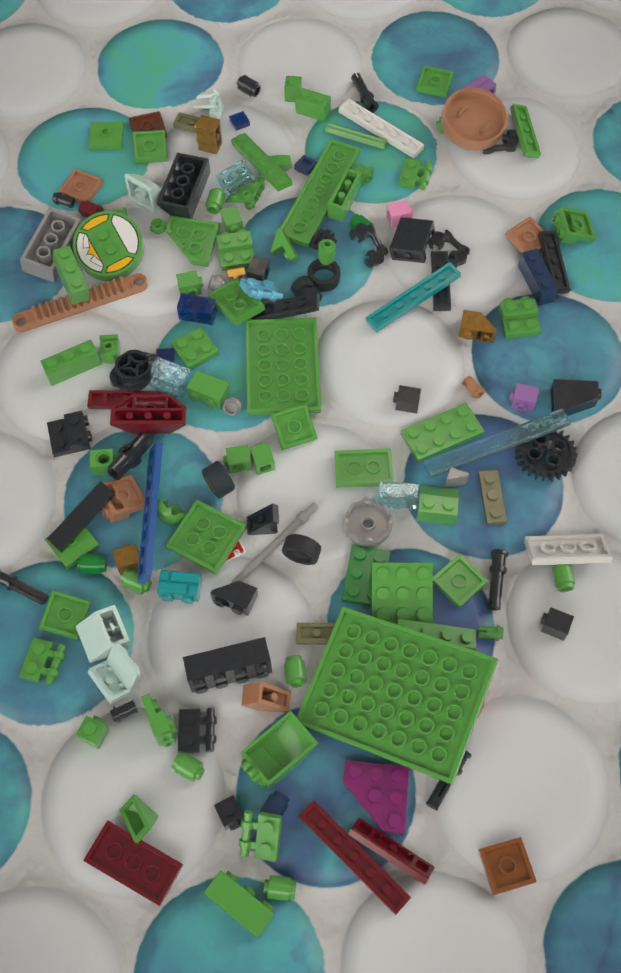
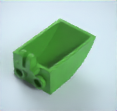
M290 711L241 751L243 758L241 768L254 784L257 782L261 788L266 786L270 791L313 751L318 742L293 712Z

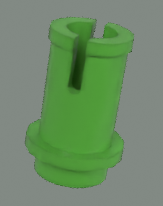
M499 625L497 627L478 626V638L496 639V641H499V639L503 640V627Z

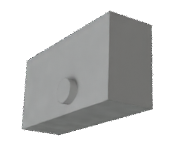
M49 207L20 258L22 271L55 283L59 274L53 262V250L69 245L71 250L73 249V238L81 224V218Z

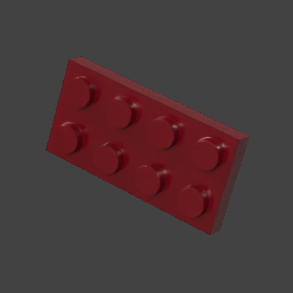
M108 820L83 860L158 906L162 905L184 866L179 861L143 840L135 843L129 832Z

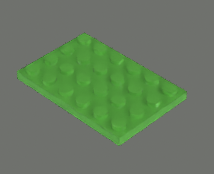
M316 317L246 320L248 416L271 415L303 404H307L309 413H321Z

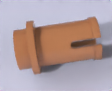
M467 376L463 380L462 385L468 389L473 398L479 399L484 394V388L479 386L471 376Z

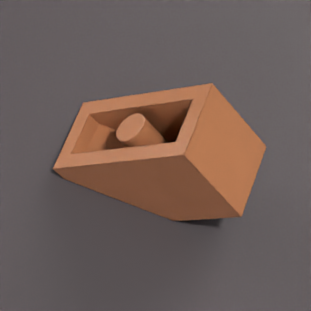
M261 681L243 685L241 706L256 711L287 713L290 708L291 692Z

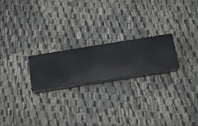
M540 231L538 238L544 262L558 287L557 294L569 293L571 289L556 231Z
M431 251L432 274L449 263L448 251ZM450 285L432 296L433 311H451Z
M317 292L265 303V310L253 316L251 320L281 319L319 311L320 295Z
M100 481L49 535L47 540L60 552H63L116 494Z

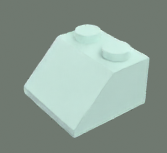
M125 174L129 199L156 213L160 209L156 202L162 186H158L150 179L138 174Z

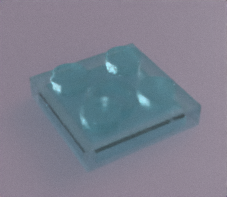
M244 158L216 175L226 196L234 194L238 189L249 185L255 180Z

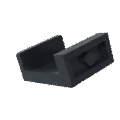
M401 217L389 247L392 260L425 263L427 244L430 236L435 234L434 220Z

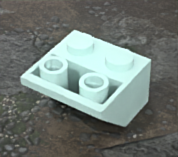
M115 605L95 611L76 625V630L89 663L107 658L113 644L119 642L126 650L129 649L130 640Z

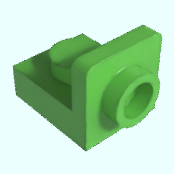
M359 163L352 168V170L362 172L361 187L372 181L374 172L372 166L366 169Z

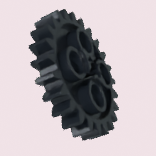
M540 425L538 430L532 427L531 432L526 430L525 435H520L515 448V459L518 460V466L523 465L522 471H529L528 476L535 474L536 480L541 476L542 481L549 477V480L552 482L554 476L560 480L561 475L566 477L568 472L572 471L577 461V447L573 446L574 441H569L570 435L563 436L564 430L558 433L557 427L550 430L549 425H547L546 429H543ZM549 441H552L545 462L541 466L540 463Z

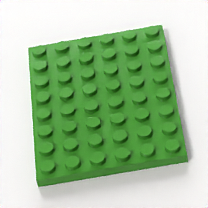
M342 606L297 718L306 728L453 785L499 660L495 657Z

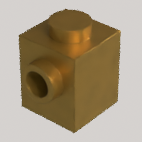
M127 544L120 549L113 550L120 576L123 575L126 569L138 571L140 550L138 551L136 544Z

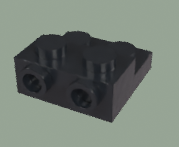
M82 410L64 414V419L47 422L54 458L91 449L90 442L93 439L91 431H87L86 427L90 426L88 416L83 415Z

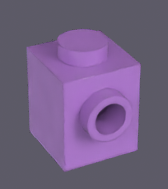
M517 383L515 390L511 389L509 400H512L511 408L533 413L539 388Z

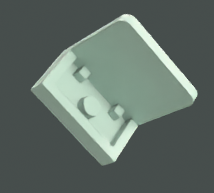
M119 642L113 644L107 660L89 668L88 674L111 705L131 695L140 676V669L131 660L127 650Z

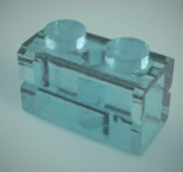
M379 481L378 503H385L388 508L416 510L418 483Z

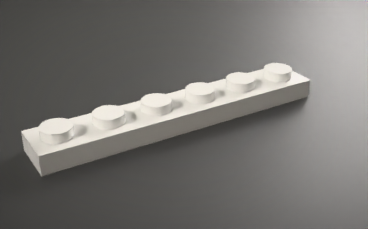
M350 99L339 107L340 114L379 138L386 139L389 144L412 158H415L424 149L423 143Z

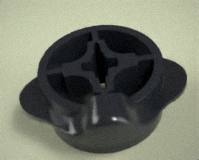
M129 350L121 354L116 359L115 366L109 375L111 385L128 391L144 389L150 384L154 373L158 369L157 355L140 350Z

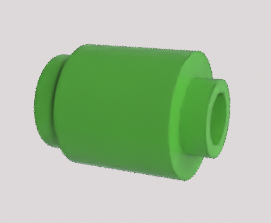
M215 188L209 191L205 205L206 210L211 214H218L222 210L226 195L221 189Z
M324 239L318 245V259L323 265H330L335 260L336 244L330 239Z
M557 564L553 566L554 583L558 591L569 592L574 590L575 578L572 565Z
M126 569L121 577V583L124 584V587L141 595L150 590L152 585L151 577L145 584H141L137 581L138 571Z
M300 655L286 657V662L284 663L286 684L291 685L292 688L303 686V683L307 681L304 660H302Z
M179 752L171 766L177 774L191 782H194L196 779L199 781L205 772L203 768L204 763L187 753Z
M270 875L269 880L265 879L263 894H267V899L295 900L297 880H291V877Z

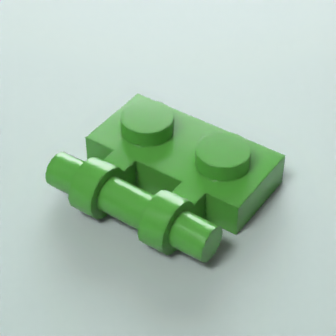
M405 158L398 187L414 190L415 185H419L421 190H425L430 181L429 175L432 173L433 163L427 161L426 165L421 166V160Z
M33 638L19 677L40 683L42 676H47L44 683L52 686L54 679L58 677L60 663L64 661L66 646L59 644L57 650L52 651L54 647L53 642ZM49 658L53 659L50 668H46Z
M245 810L244 818L241 819V828L243 829L242 838L239 839L240 855L243 857L249 856V849L252 848L255 849L254 858L276 862L279 854L282 816L260 812L257 820L252 819L253 811ZM251 829L257 830L256 839L250 838Z

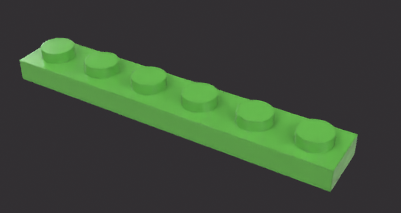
M246 133L239 134L231 139L232 145L278 192L293 185L292 179Z

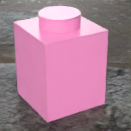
M407 200L387 204L386 216L390 227H397L401 217L411 218L413 216L412 207L408 205Z

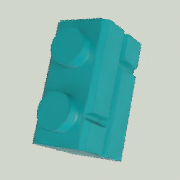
M161 570L157 588L158 596L166 602H173L174 599L181 600L185 604H193V601L199 602L202 576L198 573Z

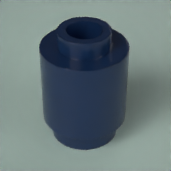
M275 790L273 794L269 795L259 813L266 812L283 816L289 806L288 802L290 799Z

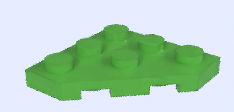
M170 216L166 227L170 238L192 265L209 267L217 239L216 235H218L220 228L219 222Z

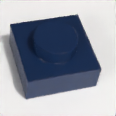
M303 155L295 163L294 169L309 176L317 161Z

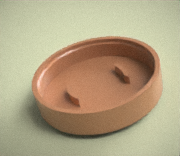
M476 87L463 88L450 95L441 115V125L446 136L457 146L476 151L494 146L501 139L508 121L507 111L502 101L493 93Z

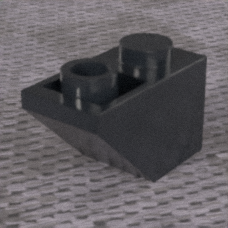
M236 581L212 590L210 595L215 605L222 608L226 606L235 614H245L248 616L258 597V590L256 587L242 581Z

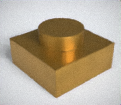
M244 266L226 268L227 276L232 279L242 278V275L245 274Z

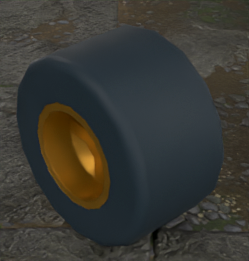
M215 461L202 470L206 483L217 498L221 499L235 490L233 480L219 461Z

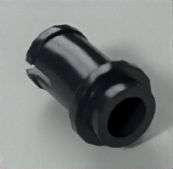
M61 192L53 194L52 201L56 205L61 204L69 208L74 207L75 198L62 195Z
M133 700L116 708L114 706L110 710L114 722H121V719L138 712Z

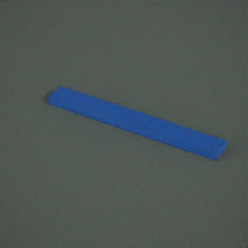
M158 441L150 449L148 458L137 581L141 584H145L152 576L163 443Z

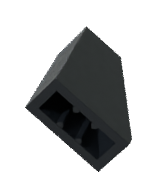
M554 379L550 388L551 419L558 420L595 407L597 401L602 396V390L599 389L598 381Z

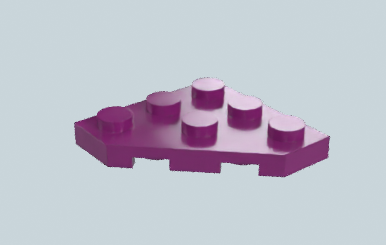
M345 760L343 777L345 787L353 794L357 802L370 815L383 833L404 835L409 768Z

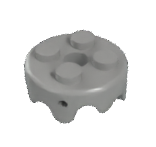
M365 496L362 500L351 503L344 515L346 535L357 545L364 547L380 545L389 537L392 531L393 515H391L385 503L380 504L371 496ZM369 520L374 525L366 528L363 526V522Z

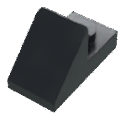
M272 503L247 516V535L276 534L278 532L277 524H279L278 505Z

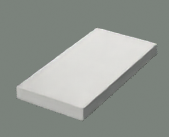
M603 534L526 536L524 539L532 565L610 563L613 559Z

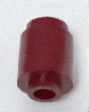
M89 200L81 201L78 207V212L85 218L104 211L102 206Z

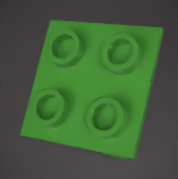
M239 178L225 203H245L246 209H253L265 189V178Z

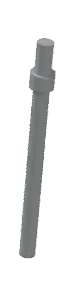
M313 502L308 508L296 515V519L239 573L231 583L236 581L243 582L285 541L286 536L292 534L301 524L304 525L309 520V516L318 509V505Z

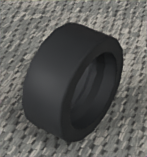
M316 259L309 265L307 274L320 292L331 291L339 285L340 267L335 261L330 265H323L319 259ZM325 269L333 272L334 276L329 280H319L314 277V273Z
M289 534L286 536L282 547V554L285 557L303 565L316 564L321 552V545L317 541L300 534Z

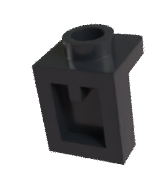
M320 228L309 246L318 251L320 241L330 239L336 244L337 240L332 231L329 229L325 231Z
M234 795L214 805L225 831L229 828L230 831L241 827V819L244 816Z

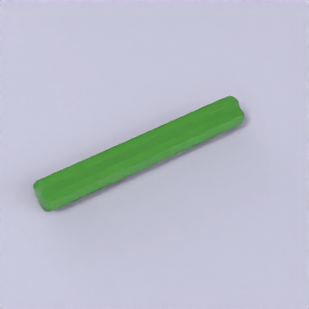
M328 123L326 126L327 133L380 149H385L387 144L386 139L332 123Z

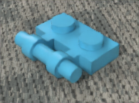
M248 278L241 279L239 285L244 293L248 294L249 297H254V299L261 300L266 298L269 301H276L283 298V294L278 293L279 290L270 280L259 281Z

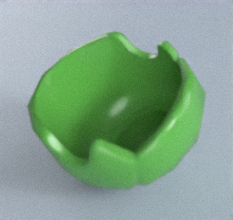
M168 499L158 500L157 517L162 522L174 525L185 517V512L177 504L169 506Z

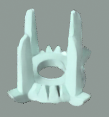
M213 89L214 93L198 95L196 98H209L210 100L208 101L210 103L209 105H196L193 108L210 109L209 117L217 118L221 121V115L225 106H223L218 90Z

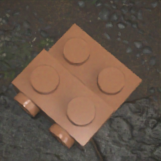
M132 475L124 476L120 480L104 482L116 494L102 509V515L105 519H109L111 523L127 519L131 513L144 509L145 497Z

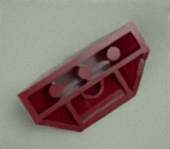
M131 394L117 405L115 404L111 407L110 426L131 434H170L186 426L187 408L170 394Z

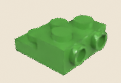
M559 207L553 214L551 222L556 226V233L560 243L575 245L578 240L591 243L595 241L596 236L588 212Z
M239 229L236 233L224 231L220 235H216L222 271H226V268L241 265L244 268L249 267L254 256L250 230Z
M529 296L521 297L520 300L506 298L500 302L498 311L505 339L538 336L541 334L538 320L539 311L535 298H530Z
M150 694L141 696L154 737L159 746L169 747L176 743L174 734L178 732L171 715L167 716L164 710L161 711L157 700H152Z

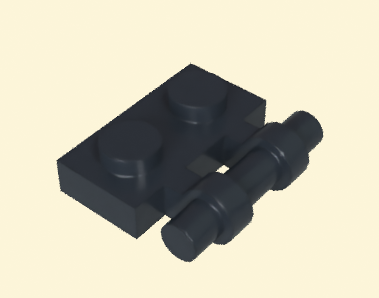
M207 708L205 717H201L200 709H179L178 753H200V744H206V752H214V744L217 737L214 735L215 725L217 724L214 708ZM201 725H206L205 736H200Z

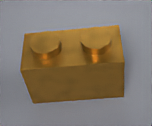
M201 115L194 126L197 134L196 142L198 143V148L201 151L217 155L222 145L220 119Z

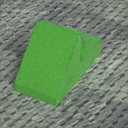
M281 227L278 228L271 253L276 256L283 252L288 261L297 263L300 261V258L290 239Z

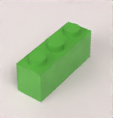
M349 168L345 169L328 202L327 218L344 222L361 188L362 172Z
M70 245L53 250V262L71 304L89 300L88 286Z
M91 339L40 361L51 386L102 365L99 354Z
M220 870L204 894L259 939L275 917V914L272 912L274 907L264 899L262 902L258 901L254 897L256 893L247 885L242 888L237 884L238 878L230 871H227L225 874Z

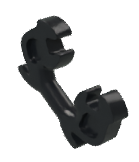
M512 129L507 130L506 135L503 133L502 136L504 144L494 145L485 149L483 154L487 155L499 151L515 152L519 142L516 131Z
M359 223L354 229L350 230V239L353 241L356 236L359 238L358 243H361L366 239V235L371 237L376 246V252L373 249L368 251L365 256H369L370 260L366 259L364 262L369 268L378 266L384 261V254L387 255L389 253L388 249L380 241L372 223L368 226Z
M445 230V233L436 231L431 236L428 242L430 249H433L435 245L438 246V250H441L445 242L450 243L457 251L453 250L449 253V262L456 268L466 263L470 249L458 242L450 231Z

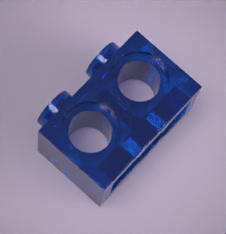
M181 293L177 304L179 320L213 325L217 314L216 299Z

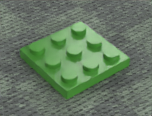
M196 499L166 544V549L217 575L247 526Z
M371 562V616L391 623H395L397 619L433 624V563Z

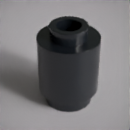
M247 75L240 76L237 80L238 90L250 97H256L259 94L261 86L257 81Z

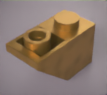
M463 310L459 337L467 340H478L484 343H494L497 330L481 312Z

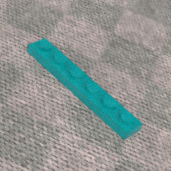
M451 262L447 263L367 316L366 322L376 333L459 279L461 272Z

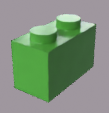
M301 88L295 98L296 113L325 122L331 111V96Z
M198 370L187 385L188 397L194 401L203 402L210 408L220 410L224 405V401L231 393L229 383Z

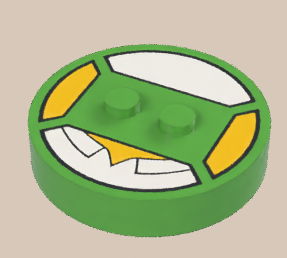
M103 211L89 216L79 225L73 238V251L79 265L88 275L98 280L112 281V279L118 280L120 276L122 278L127 277L139 266L144 254V242L139 228L132 219L119 212Z

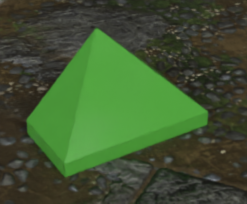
M134 794L119 809L135 843H139L151 830L159 817Z

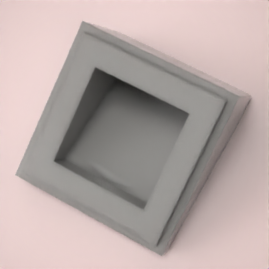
M452 467L446 479L445 487L466 485L469 473Z

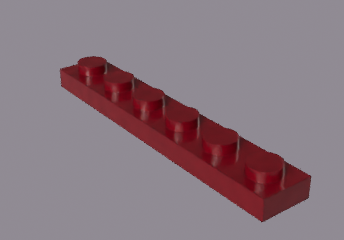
M314 800L298 816L395 916L411 899Z

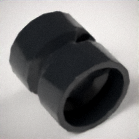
M304 275L297 278L290 288L295 297L317 292L320 295V301L323 297L309 276Z

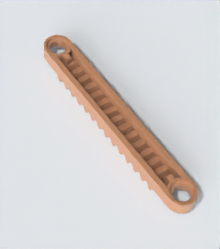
M136 273L124 278L120 276L118 280L112 279L111 282L106 281L105 284L99 283L97 287L93 285L89 289V300L72 305L68 295H65V298L59 297L58 300L46 301L44 305L40 303L38 307L32 306L31 309L20 312L12 318L13 326L18 332H26L143 292L148 287L146 276ZM138 280L143 281L141 285L134 284ZM20 320H26V323L23 325L17 324Z

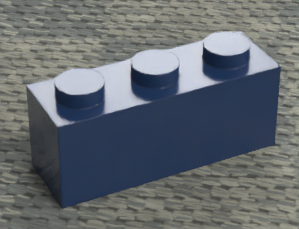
M538 249L521 253L518 268L538 306L554 302L558 287Z

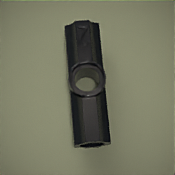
M139 433L130 444L122 446L118 450L119 456L108 466V475L114 480H120L130 469L137 467L142 462L141 456L152 446V438L146 433Z

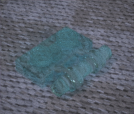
M156 357L151 376L156 377L157 380L151 379L149 386L154 387L159 392H168L173 397L179 396L183 398L185 391L181 390L179 386L185 387L187 385L190 369ZM164 380L172 383V386L165 384Z

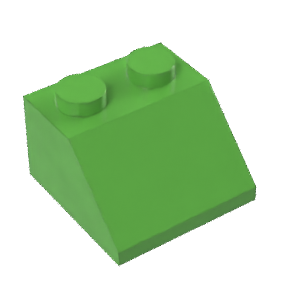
M420 485L416 521L455 525L458 516V489Z

